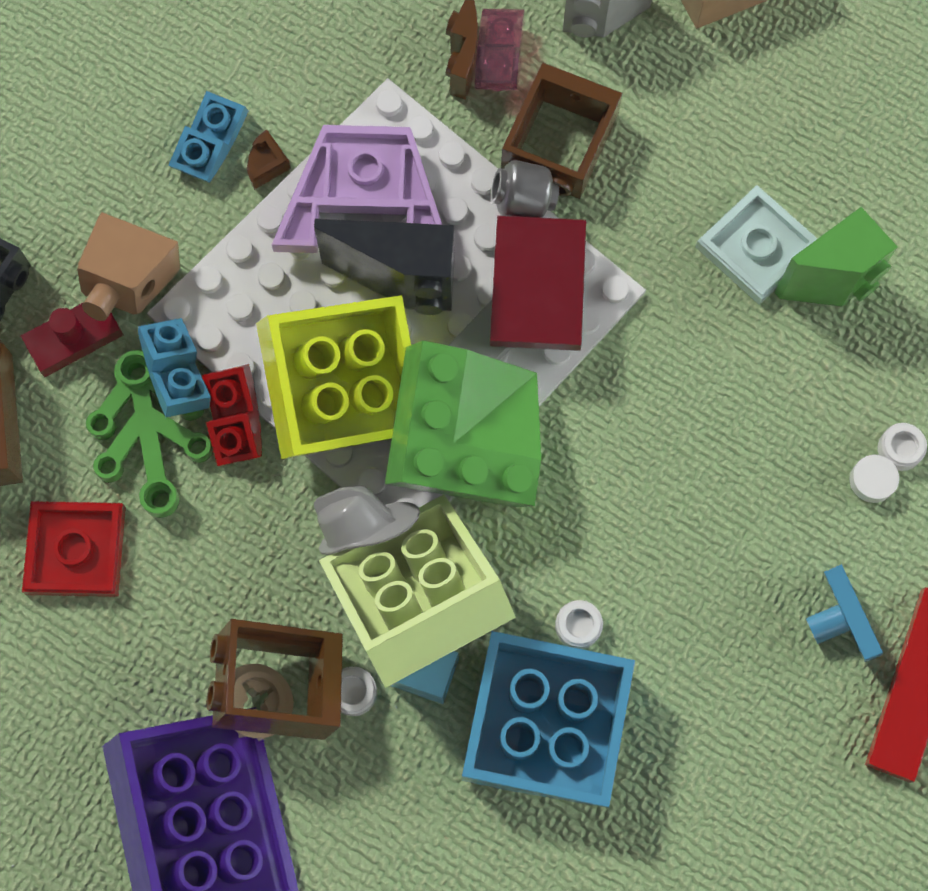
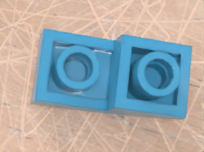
M206 91L191 128L184 127L168 166L210 183L234 144L249 110L241 104Z
M182 318L138 326V335L145 362L165 418L208 409L211 396L196 366L197 350Z

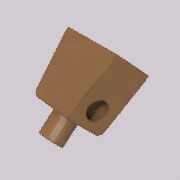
M101 212L77 268L81 292L88 296L82 304L84 312L98 321H105L114 307L133 315L141 313L180 270L178 241Z

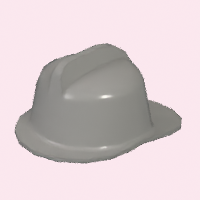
M364 486L339 488L318 497L314 502L318 523L325 537L320 544L319 550L323 555H331L346 549L387 542L410 529L418 520L420 510L416 504L409 502L384 504Z

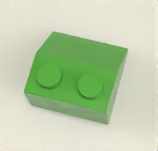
M860 207L792 257L774 293L779 299L840 307L844 306L854 297L860 302L879 287L880 283L878 280L891 269L892 266L888 261L898 246L868 213Z

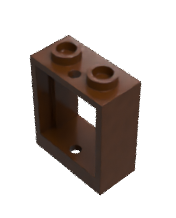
M542 62L502 147L501 169H504L513 160L544 166L550 170L553 184L559 186V196H573L581 199L619 114L623 93ZM543 102L599 123L578 172L521 150Z
M230 619L219 634H214L210 646V662L216 664L215 681H211L206 701L207 710L213 711L212 728L320 740L328 738L340 728L343 634ZM237 648L308 657L307 716L233 707Z

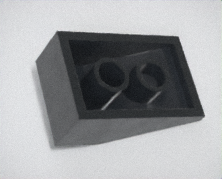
M334 219L314 220V230L320 258L325 266L386 298L402 295L404 307L406 309H415L420 314L437 315L442 311H452L454 225Z

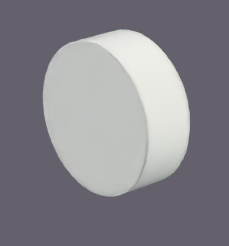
M908 423L892 425L883 433L878 442V454L891 460L898 471L914 468L921 462L927 452V441L924 434L917 427Z
M868 455L862 458L850 473V485L853 492L860 499L870 503L886 500L895 492L899 484V473L896 466L891 460L881 455Z
M575 600L565 604L560 609L555 621V630L560 641L568 647L578 649L592 646L598 640L603 629V619L599 610L593 604L583 600Z
M346 667L342 669L341 713L347 716L362 715L369 711L376 701V683L371 674L360 667Z

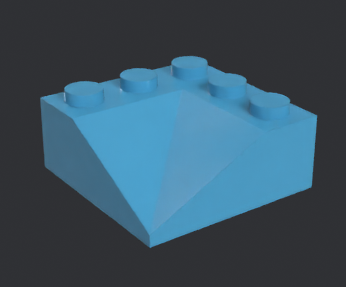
M491 631L462 773V781L513 792L609 808L635 660Z

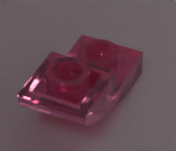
M482 9L476 55L475 89L493 91L518 89L521 69V46L525 26L524 9Z

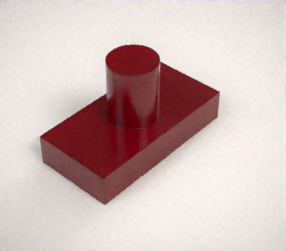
M83 303L71 309L58 308L51 313L49 321L20 336L40 373L45 378L124 336L112 313L109 314L105 321H98L84 312L82 308Z

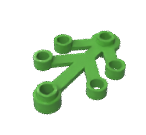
M133 350L126 352L118 359L114 368V376L117 381L116 386L101 407L90 413L86 419V428L94 438L98 440L109 439L116 431L114 418L132 397L135 412L107 451L96 457L93 469L102 481L108 483L117 481L124 472L122 462L140 438L147 482L140 490V503L151 516L164 518L176 511L180 498L177 489L166 478L158 433L183 448L188 458L196 463L207 461L213 453L210 439L205 434L200 432L193 433L169 417L165 418L164 414L153 408L151 392L155 394L156 392L149 375L143 351ZM144 368L146 371L142 378L137 380L131 378L133 370ZM204 410L180 414V416L185 420L193 421L200 418ZM98 420H108L106 429L102 431L94 430V425ZM202 441L206 443V448L202 453H191V446L195 442ZM105 462H116L115 470L112 473L104 474L101 472ZM159 494L169 495V501L163 507L154 506V499Z

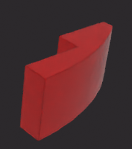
M250 364L202 375V379L211 396L209 406L213 420L206 422L217 466L261 457L260 417Z

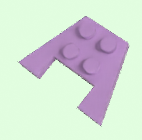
M323 125L272 242L273 252L318 253L314 220L320 219V213L407 215V223L442 225L411 127Z

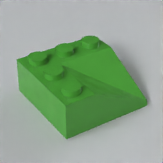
M422 340L407 346L385 484L510 507L535 506L541 466L537 373L467 349Z

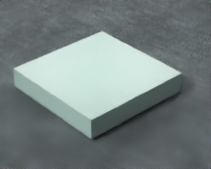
M756 185L697 241L695 247L760 305L777 288L791 258L817 240V238Z

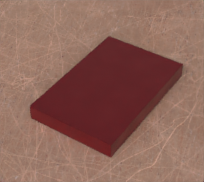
M497 215L490 346L581 351L586 220Z

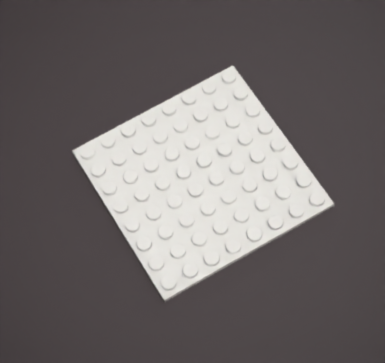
M387 78L340 125L411 127L442 225H454V278L452 311H442L437 315H424L416 312L415 309L405 308L411 345L422 340L449 345L492 300L497 215L502 216L497 210V205L491 203V188L498 168ZM310 154L147 312L148 316L156 323L182 318L197 350L196 359L210 372L250 364L259 415L275 430L256 323L267 315L386 298L322 264L319 248L318 253L273 252L272 242ZM547 210L543 218L558 217L555 216L551 211ZM320 213V219L407 223V215ZM586 241L581 351L511 348L500 361L537 373L538 401L540 406L645 294L646 289ZM392 439L305 455L340 488L364 486L384 504L409 502L416 504L419 508L442 496V494L385 484ZM445 495L449 502L454 498V496Z

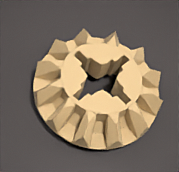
M246 664L235 669L233 707H244L248 700L247 692L252 697L261 696L267 692L269 695L260 706L261 711L292 714V691L280 673L262 664ZM235 730L238 732L239 738H257L258 741L274 735Z

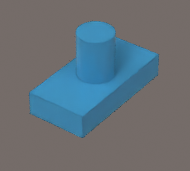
M842 564L825 571V578L838 605L806 618L817 644L850 631L864 662L883 655V651Z

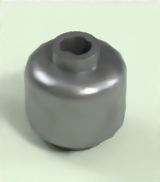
M517 160L509 162L504 169L499 168L496 171L491 188V203L497 205V210L502 216L543 218L547 210L553 211L555 209L559 196V186L553 184L552 175L548 168Z

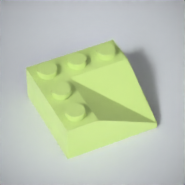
M444 494L419 507L420 514L418 520L400 536L372 546L346 549L319 560L385 688L516 618L500 579Z

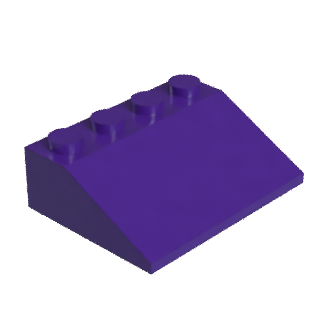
M213 715L118 733L102 746L132 891H299L263 739L258 741L257 738H239V734L235 730L212 728Z

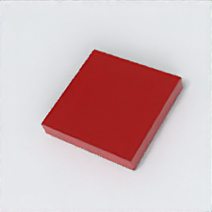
M31 501L22 593L25 595L119 597L126 506L123 503Z

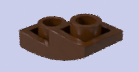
M465 0L460 12L454 10L446 28V35L450 36L451 56L445 75L450 77V95L466 100L470 91L477 61L478 22L474 0Z

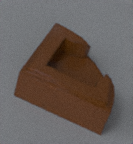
M265 130L254 140L247 161V172L254 190L291 169L289 160L269 131Z

